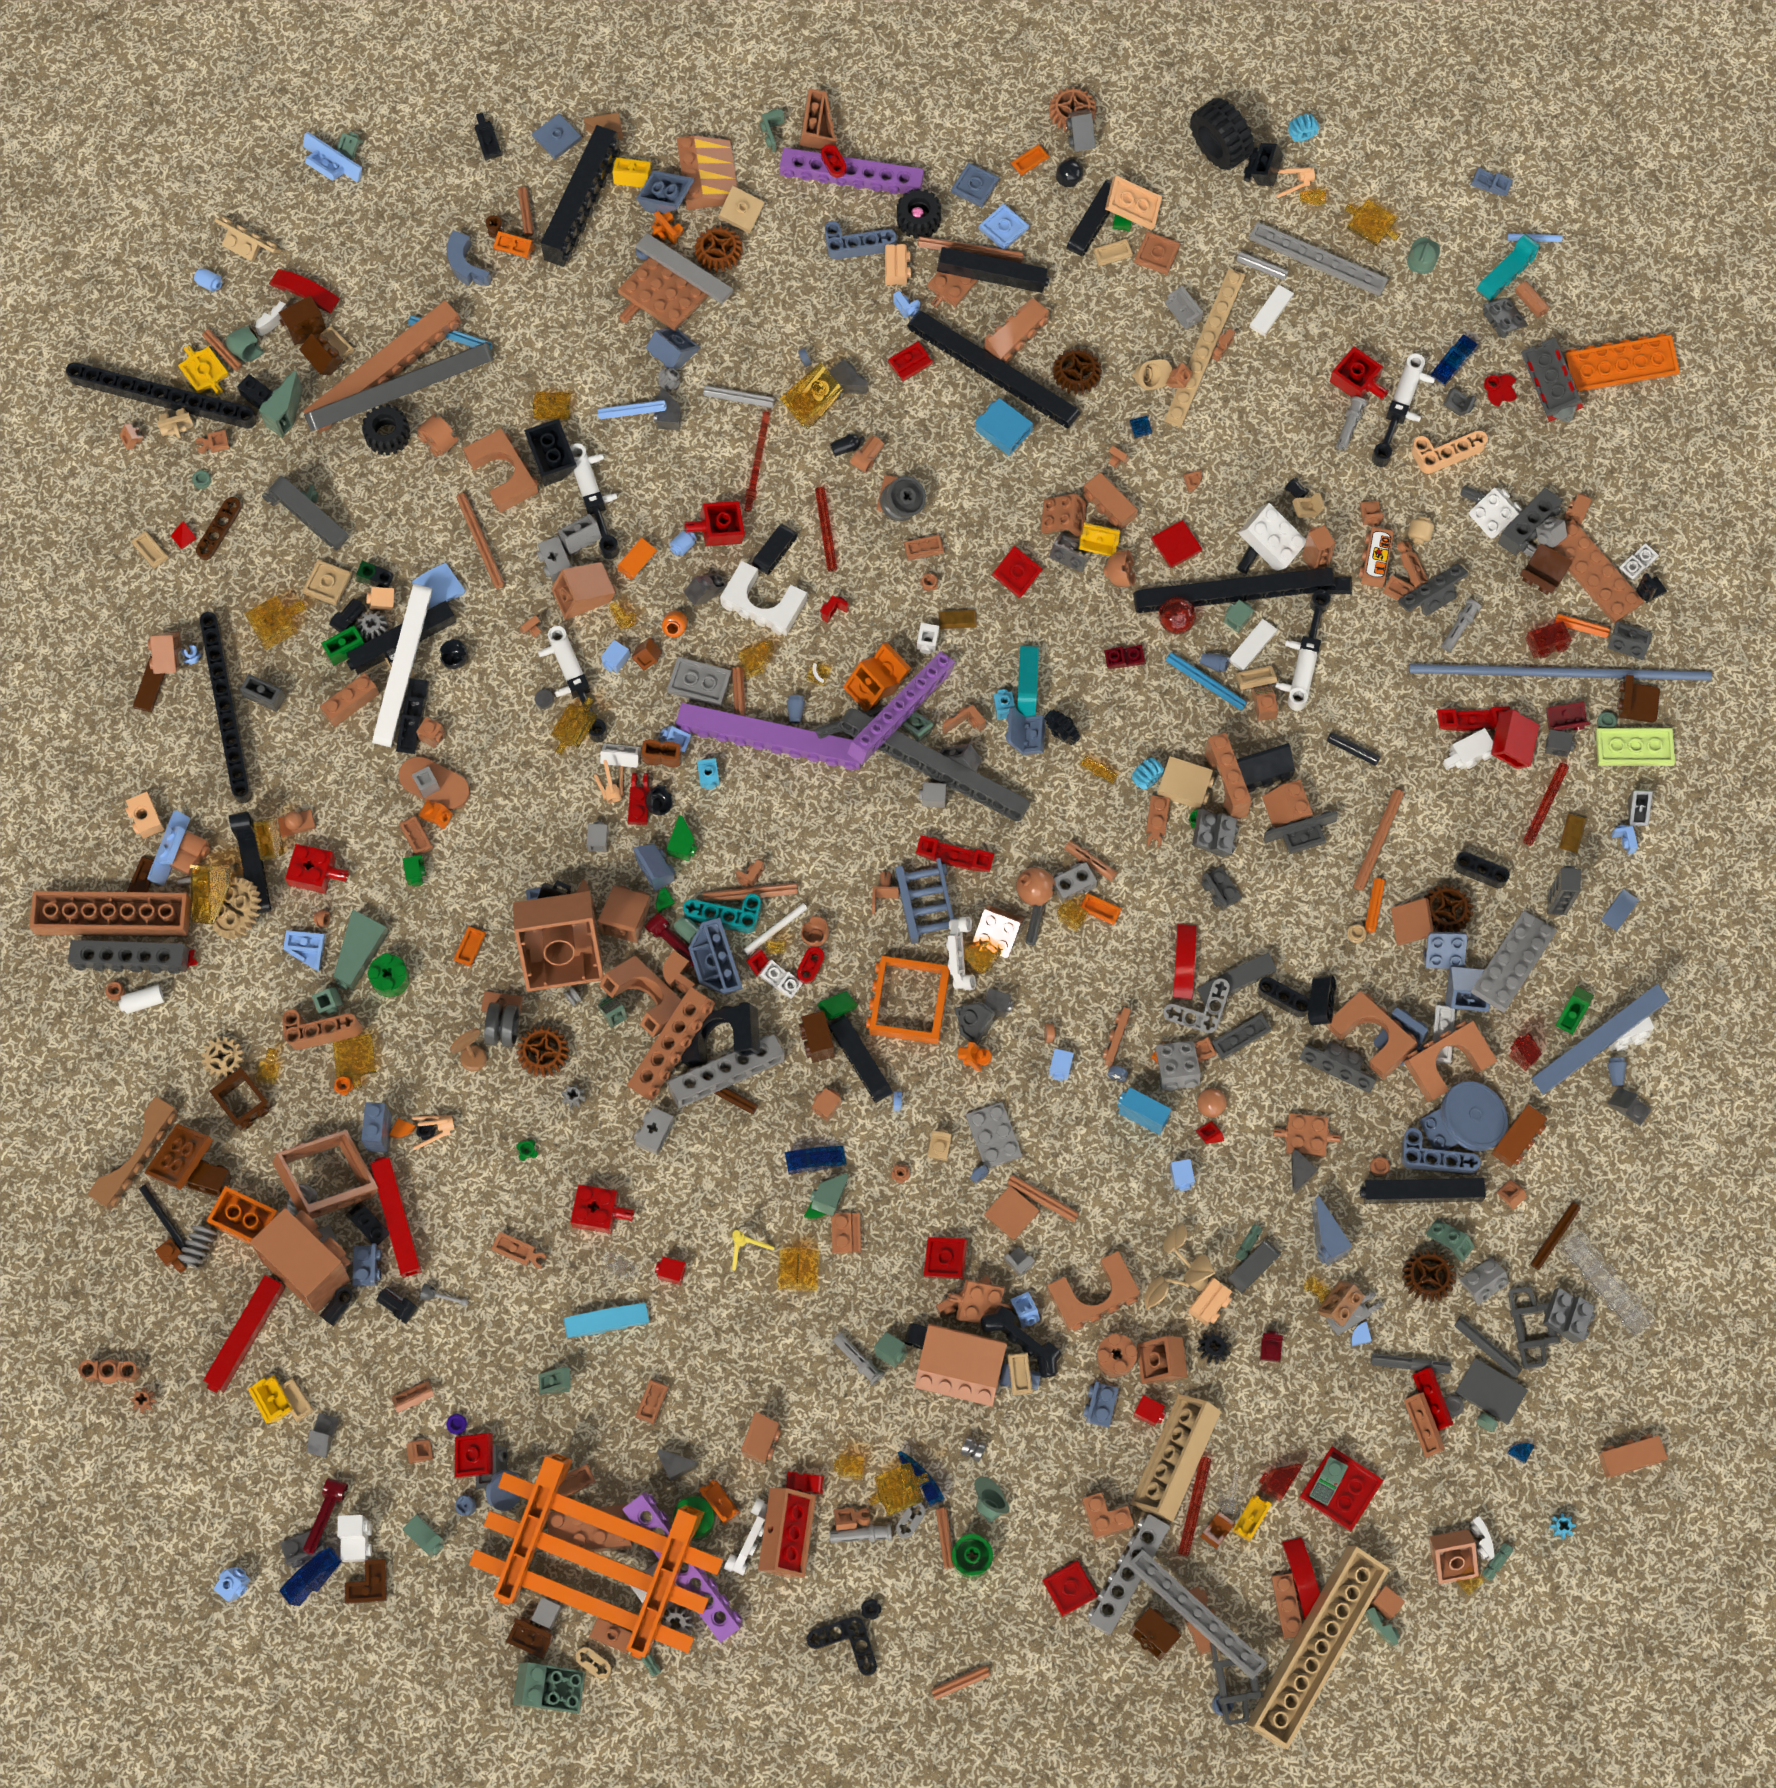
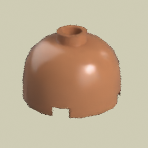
M1129 550L1115 552L1108 558L1107 566H1104L1105 577H1108L1110 582L1117 587L1126 588L1135 584V572L1132 574V565L1135 564Z
M1038 867L1028 868L1018 876L1016 891L1018 896L1028 905L1041 906L1053 895L1052 887L1055 885V880L1045 869Z

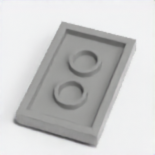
M678 657L667 693L721 707L732 671Z
M1003 1102L965 1114L982 1163L988 1169L1022 1158V1153Z

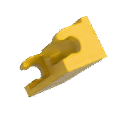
M616 158L613 167V183L643 188L651 175V162Z
M1084 522L1079 538V549L1111 556L1116 552V547L1119 544L1120 530Z
M275 1375L268 1379L263 1378L248 1388L266 1424L278 1422L293 1410Z
M1257 1495L1251 1497L1232 1532L1249 1542L1272 1505L1268 1501H1262Z

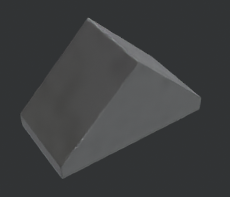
M1632 790L1628 797L1629 826L1649 825L1653 790Z
M1293 1150L1291 1154L1293 1193H1297L1316 1174L1318 1169L1301 1153Z
M661 1449L657 1451L670 1481L697 1468L698 1464L696 1461Z

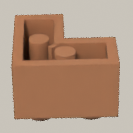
M180 631L158 632L150 636V639H148V649L152 653V658H150L149 664L150 669H153V674L176 673L180 671L178 652L181 651Z
M1102 1492L1082 1498L1081 1502L1094 1541L1133 1529L1134 1523L1128 1506L1108 1512Z

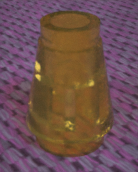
M1318 188L1300 192V203L1321 206V204L1326 203V190Z

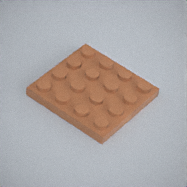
M650 257L618 289L620 295L674 331L709 296Z

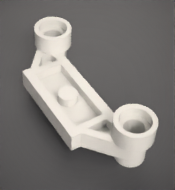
M970 917L951 919L949 921V929L951 931L946 946L949 951L948 968L950 975L954 978L953 987L955 989L974 990L976 979L974 975L965 974L963 932L971 931L972 921Z
M757 1498L750 1512L757 1515L756 1521L739 1556L730 1554L724 1569L741 1575L744 1574L748 1566L745 1563L748 1554L753 1555L757 1544L754 1543L757 1535L762 1537L764 1532L763 1523L767 1511V1504L764 1503V1500Z

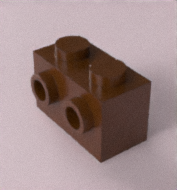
M311 333L299 350L320 375L330 376L343 359L339 355V351L330 345L326 336Z
M200 1160L198 1167L194 1169L188 1178L185 1187L219 1197L224 1187H228L232 1177L226 1167L222 1165L213 1166L205 1160Z

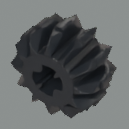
M1214 1330L1210 1331V1336L1204 1333L1202 1335L1204 1340L1199 1339L1198 1341L1202 1346L1198 1347L1197 1351L1204 1352L1200 1358L1204 1359L1207 1356L1208 1364H1210L1212 1359H1214L1215 1365H1218L1219 1359L1225 1362V1355L1230 1356L1231 1354L1228 1350L1232 1346L1231 1343H1225L1229 1337L1224 1336L1221 1338V1331L1218 1332L1217 1336H1215ZM1212 1343H1215V1346L1218 1347L1217 1351L1210 1348Z

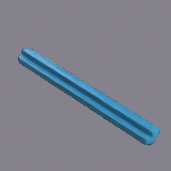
M411 315L408 325L413 326L422 318ZM456 330L451 331L445 336L447 339L470 347L488 342ZM488 342L490 350H492V343Z
M1173 652L1167 656L1166 662L1239 710H1243L1247 705L1246 700Z

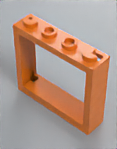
M881 956V960L876 962L875 968L878 978L873 981L872 987L875 997L870 999L869 1005L872 1015L867 1017L866 1028H869V1034L939 1045L950 975L948 965ZM886 966L941 973L932 1033L876 1025Z

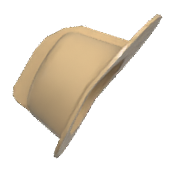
M1150 360L1139 364L1132 377L1135 378L1136 383L1144 390L1160 389L1167 385L1166 382L1172 372V367L1166 360Z

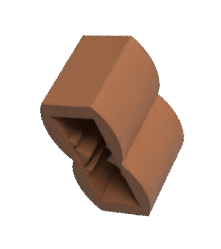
M187 831L182 838L173 864H169L170 867L189 877L197 874L201 868V860L210 853L209 842Z

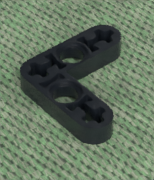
M851 1617L808 1633L806 1638L807 1644L815 1650L849 1639L860 1673L864 1676H871L876 1672L877 1663L864 1623L859 1617ZM852 1621L861 1624L858 1627L859 1634L864 1633V1637H857L852 1640V1636H856L854 1630L849 1629L852 1626ZM834 1627L841 1630V1636L838 1639H833L829 1635L830 1630ZM826 1630L829 1642L825 1643L824 1638L819 1640V1645H815L813 1642L810 1643V1640L813 1639V1634L820 1637L823 1636L822 1631ZM858 1641H865L867 1643L866 1651L858 1652L855 1648ZM871 1654V1657H867L869 1664L873 1663L874 1665L871 1667V1672L862 1669L865 1663L863 1658L859 1660L858 1656Z

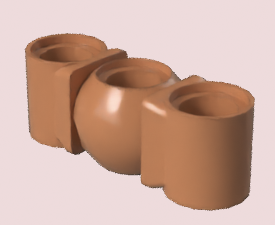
M111 1358L105 1359L102 1362L85 1360L81 1362L78 1368L79 1374L87 1381L96 1380L106 1384H112L118 1380L120 1382H134L140 1377V1369L133 1362H122ZM93 1366L92 1374L86 1375V1369ZM113 1367V1373L106 1376L107 1368ZM133 1367L132 1375L126 1376V1370Z

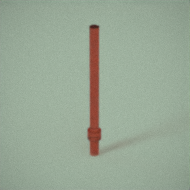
M764 411L762 415L749 488L746 489L744 509L746 512L752 511L753 501L757 495L756 485L770 413Z

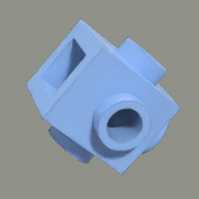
M239 1567L225 1569L218 1578L220 1580L214 1587V1590L227 1602L238 1599L247 1591V1585L251 1579Z

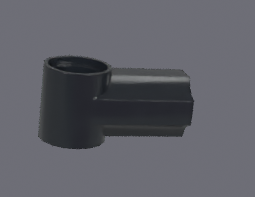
M353 598L341 613L337 612L332 617L330 626L338 632H342L353 625L355 626V622L365 612L366 606L358 599Z
M347 1287L337 1289L335 1296L319 1316L334 1327L346 1310L355 1303V1293ZM349 1292V1299L346 1302H342V1294Z
M388 1287L382 1289L376 1299L378 1303L391 1311L392 1315L399 1320L401 1319V1322L404 1324L408 1323L418 1309L411 1301L400 1297Z

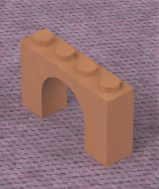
M502 428L463 448L464 455L473 470L493 460H505L514 466L515 470L511 479L489 491L491 500L499 513L537 494V486L539 485L534 475L531 477L529 474L530 468L526 461H521V454L518 448H513L511 445L512 439L508 433L505 434Z
M1227 733L1209 737L1205 749V757L1209 768L1212 770L1218 769L1225 791L1223 805L1226 814L1236 819L1248 816L1252 800Z
M636 956L606 972L599 984L611 998L628 989H638L651 996L656 1007L646 1012L640 1025L653 1038L661 1033L682 1000Z
M1359 991L1333 1016L1332 1023L1327 1024V1028L1342 1041L1350 1032L1363 1023H1375L1381 1026L1388 1035V1042L1369 1061V1067L1384 1080L1408 1058V1054L1417 1049V1040L1410 1032L1406 1033L1396 1019L1392 1020L1383 1007H1378L1373 1003L1374 1000L1369 994Z
M1465 1020L1455 1026L1457 1030L1452 1033L1450 1030L1440 1035V1040L1434 1042V1040L1429 1041L1423 1045L1425 1049L1420 1052L1418 1050L1411 1052L1407 1055L1408 1059L1403 1061L1427 1102L1433 1101L1449 1091L1436 1067L1437 1056L1444 1047L1452 1046L1460 1049L1466 1055L1476 1073L1497 1062L1496 1057L1474 1021L1467 1023Z
M1119 1251L1100 1260V1265L1111 1286L1109 1297L1101 1304L1086 1305L1080 1302L1075 1297L1065 1277L1047 1285V1291L1067 1331L1073 1329L1076 1332L1084 1328L1085 1323L1089 1321L1095 1323L1102 1319L1101 1315L1107 1312L1111 1315L1119 1311L1120 1306L1124 1304L1130 1306L1138 1301L1137 1298L1140 1296V1292Z

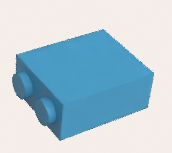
M1000 398L996 402H992L985 414L979 415L975 421L976 431L1008 456L1033 431V423Z
M1129 1087L1127 1092L1123 1091L1118 1100V1114L1161 1135L1169 1120L1172 1109Z

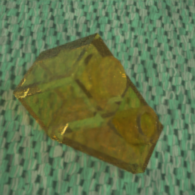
M773 640L762 641L755 647H747L737 653L738 661L746 679L764 673L774 652Z
M989 941L963 943L964 961L969 962L975 971L982 974L991 970L1002 954Z

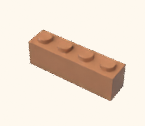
M1034 298L1030 299L1017 310L1015 317L1011 315L1007 318L1003 327L999 325L995 328V333L992 336L988 334L985 337L984 350L1004 363H1009L1013 354L1016 351L1022 350L1025 342L1028 339L1031 340L1036 335L1037 330L1040 327L1043 328L1048 323L1049 310Z

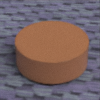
M1045 1024V1043L1054 1042L1055 1027L1053 1024Z
M1384 1157L1374 1158L1369 1166L1370 1172L1376 1177H1384L1390 1170L1388 1160Z

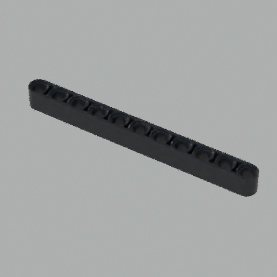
M917 311L907 324L911 332L915 331V334L927 342L930 341L929 343L940 350H945L944 352L956 360L959 359V362L972 370L974 369L975 372L999 387H1004V390L1042 414L1049 415L1050 419L1069 429L1080 415V411L1069 402L926 313Z
M76 362L68 364L65 370L71 383L78 386L176 411L184 408L191 415L246 429L254 427L257 422L253 410L245 405Z
M1320 568L1142 589L1133 593L1135 611L1137 613H1143V611L1147 613L1161 611V609L1164 611L1232 603L1238 600L1249 601L1314 593L1318 590V587L1322 589L1327 585H1332L1335 589L1336 582L1332 568Z
M204 612L200 616V626L231 791L239 803H247L251 800L252 792L221 628L213 612ZM213 621L212 624L206 625L207 622ZM216 637L215 641L209 642L211 638ZM220 654L218 658L213 659L214 655ZM223 671L221 675H216L217 672ZM221 688H226L224 692H219ZM224 705H230L227 709H222ZM227 722H233L232 725L225 726ZM231 739H236L234 743H228ZM234 756H239L237 760L232 761ZM243 773L241 777L235 778L236 774ZM241 790H246L243 795H238Z

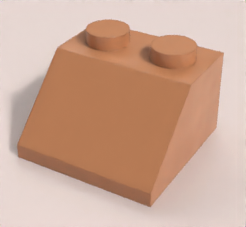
M1301 780L1282 784L1262 796L1272 827L1280 828L1289 822H1300L1313 814Z
M1164 1336L1137 1344L1141 1384L1175 1381L1188 1377L1183 1337Z
M755 1412L741 1448L743 1457L766 1464L767 1460L771 1461L775 1451L772 1448L774 1441L778 1442L782 1432L779 1429V1423Z
M1469 1529L1429 1537L1430 1552L1438 1584L1479 1577L1476 1544Z

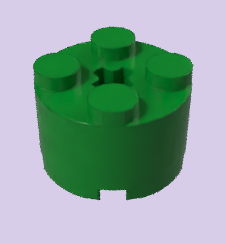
M385 953L377 957L370 964L367 972L372 987L379 995L383 997H396L407 989L409 985V972L405 963L399 957Z
M695 1496L679 1501L673 1512V1522L678 1509L688 1505L705 1512L691 1541H698L708 1536L715 1525V1515L711 1505L703 1498Z
M968 1534L962 1536L955 1543L952 1550V1563L959 1575L970 1579L979 1578L985 1575L992 1565L993 1550L989 1542L977 1534ZM970 1552H973L974 1555H978V1557H975V1561H971L970 1558H967Z

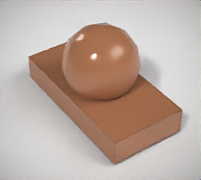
M311 809L298 813L289 812L286 816L274 819L278 838L316 829Z

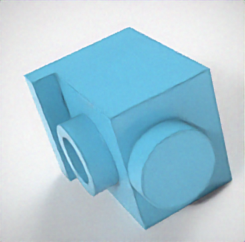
M1001 689L997 691V694L993 695L997 720L1007 719L1009 709L1015 708L1012 691L1008 692L1007 689Z
M716 758L698 760L697 765L701 788L714 789L716 786H719Z

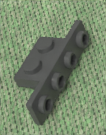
M1455 564L1400 598L1398 604L1407 612L1421 605L1422 613L1428 616L1457 598L1454 584L1467 577L1468 571L1461 565Z
M1326 811L1320 816H1310L1300 822H1289L1280 828H1270L1264 833L1263 840L1265 843L1283 838L1289 854L1323 845L1326 843V839L1321 826L1337 822L1338 813L1337 811Z
M1329 1041L1324 1052L1305 1045L1299 1057V1060L1368 1093L1371 1092L1377 1080L1376 1077L1359 1070L1365 1057Z

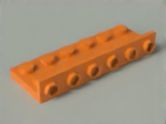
M1665 333L1657 334L1654 338L1649 339L1647 336L1640 337L1637 341L1631 342L1629 339L1622 340L1619 344L1614 345L1611 342L1601 345L1602 347L1597 348L1595 346H1587L1584 350L1579 351L1577 349H1570L1563 355L1577 392L1675 376L1680 373L1672 335H1665Z

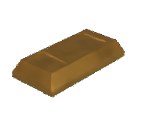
M976 610L938 611L939 629L977 628Z
M1568 813L1559 845L1560 849L1578 853L1587 818Z

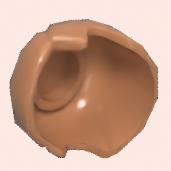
M812 916L809 922L803 923L800 935L805 944L810 947L823 945L828 940L830 930L824 918Z
M1205 1089L1198 1096V1110L1203 1116L1209 1118L1218 1117L1227 1107L1226 1096L1218 1089Z

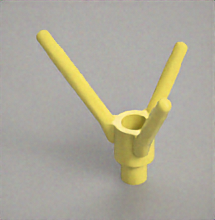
M735 1229L732 1234L735 1242L732 1270H736L739 1248L746 1243H752L770 1250H774V1246L745 1236L743 1232Z

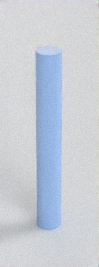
M1508 233L1507 241H1518L1524 234ZM1527 234L1535 242H1562V235Z

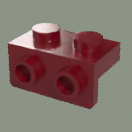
M1584 701L1546 707L1549 730L1567 732L1566 729L1569 728L1582 730L1585 729L1586 725H1590V721L1586 718Z

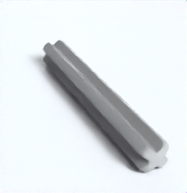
M705 385L703 390L704 396L772 408L775 402L774 397Z

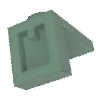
M1438 1219L1435 1220L1426 1232L1429 1238L1450 1248L1456 1258L1464 1262L1475 1247L1467 1234Z

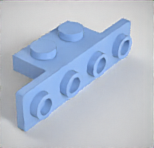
M305 133L303 147L312 152V154L306 157L305 163L332 181L343 174L356 182L360 181L361 166L311 133Z
M174 810L147 877L148 880L159 886H164L171 870L169 864H173L190 821V817L177 810Z

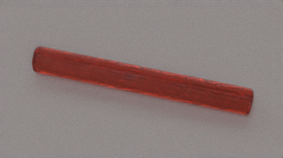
M817 487L815 488L827 571L835 572L837 571V563L825 488Z
M1559 763L1523 839L1524 844L1528 846L1533 845L1569 769L1567 764Z
M1201 1457L1178 1551V1554L1188 1557L1211 1464V1459L1208 1457Z

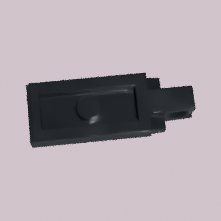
M483 112L476 114L478 124L474 128L485 161L502 156L492 122L485 121Z

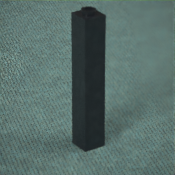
M945 247L941 248L937 272L1039 293L1043 292L1044 287H1048L1050 276H1047V268Z
M446 601L427 610L419 642L456 623L455 616ZM403 623L346 653L349 659L346 662L350 670L355 669L357 675L394 654Z
M1484 1178L1365 1180L1363 1186H1360V1198H1364V1204L1483 1202L1486 1197Z

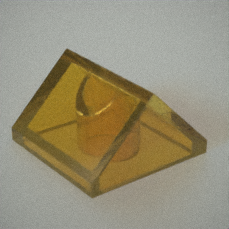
M803 1247L779 1250L778 1290L818 1291L819 1251Z

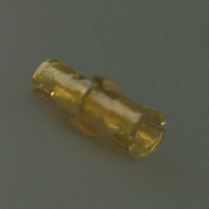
M1087 755L1080 764V766L1093 772L1094 776H1100L1112 785L1119 776L1118 773L1105 767L1104 763H1098Z

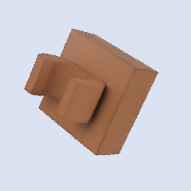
M131 423L124 424L119 435L127 450L133 449L135 444L141 443L144 438L143 436H137L140 429L133 428Z
M1114 446L1109 450V453L1113 456L1108 463L1114 468L1121 461L1127 464L1130 459L1128 455Z
M535 615L523 624L519 630L523 634L529 631L535 638L541 633L540 629L536 626L540 620Z

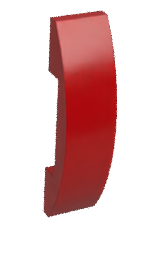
M278 269L269 282V285L284 292L287 290L302 298L311 295L317 307L330 314L340 298L319 284L286 270Z
M1510 706L1491 707L1490 710L1477 711L1437 709L1439 729L1450 731H1476L1484 728L1486 730L1496 729L1499 714L1510 710Z
M920 835L916 849L917 855L936 862V859L940 858L941 864L979 872H990L995 854L979 849L973 851L940 843L939 839Z
M1177 924L1173 998L1192 1000L1196 954V925Z
M1301 1537L1282 1542L1287 1563H1289L1305 1620L1320 1592Z

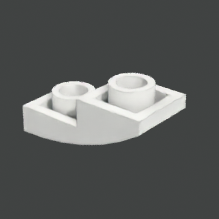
M279 301L277 306L273 307L271 315L264 312L262 317L257 319L255 328L258 335L263 336L280 324L279 320L281 318L278 312L287 308L285 303Z
M1645 543L1619 569L1633 581L1659 558V555Z
M769 960L758 974L767 983L790 999H792L803 984L790 972L783 970L773 960Z
M1480 1516L1470 1522L1472 1525L1470 1529L1477 1538L1480 1537L1482 1539L1476 1544L1478 1547L1476 1549L1477 1553L1483 1560L1486 1558L1489 1562L1495 1557L1493 1543L1487 1527Z

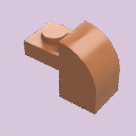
M674 950L663 965L664 980L671 990L677 984V989L686 994L690 986L696 989L695 984L683 976L689 969L690 963Z

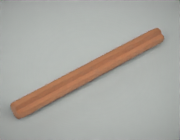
M922 236L918 239V246L923 248L941 250L942 247L1018 263H1022L1024 257L1023 252Z
M465 493L458 494L456 496L492 582L496 589L504 587V581Z
M1399 789L1394 790L1353 885L1359 891H1363L1403 799L1404 792Z

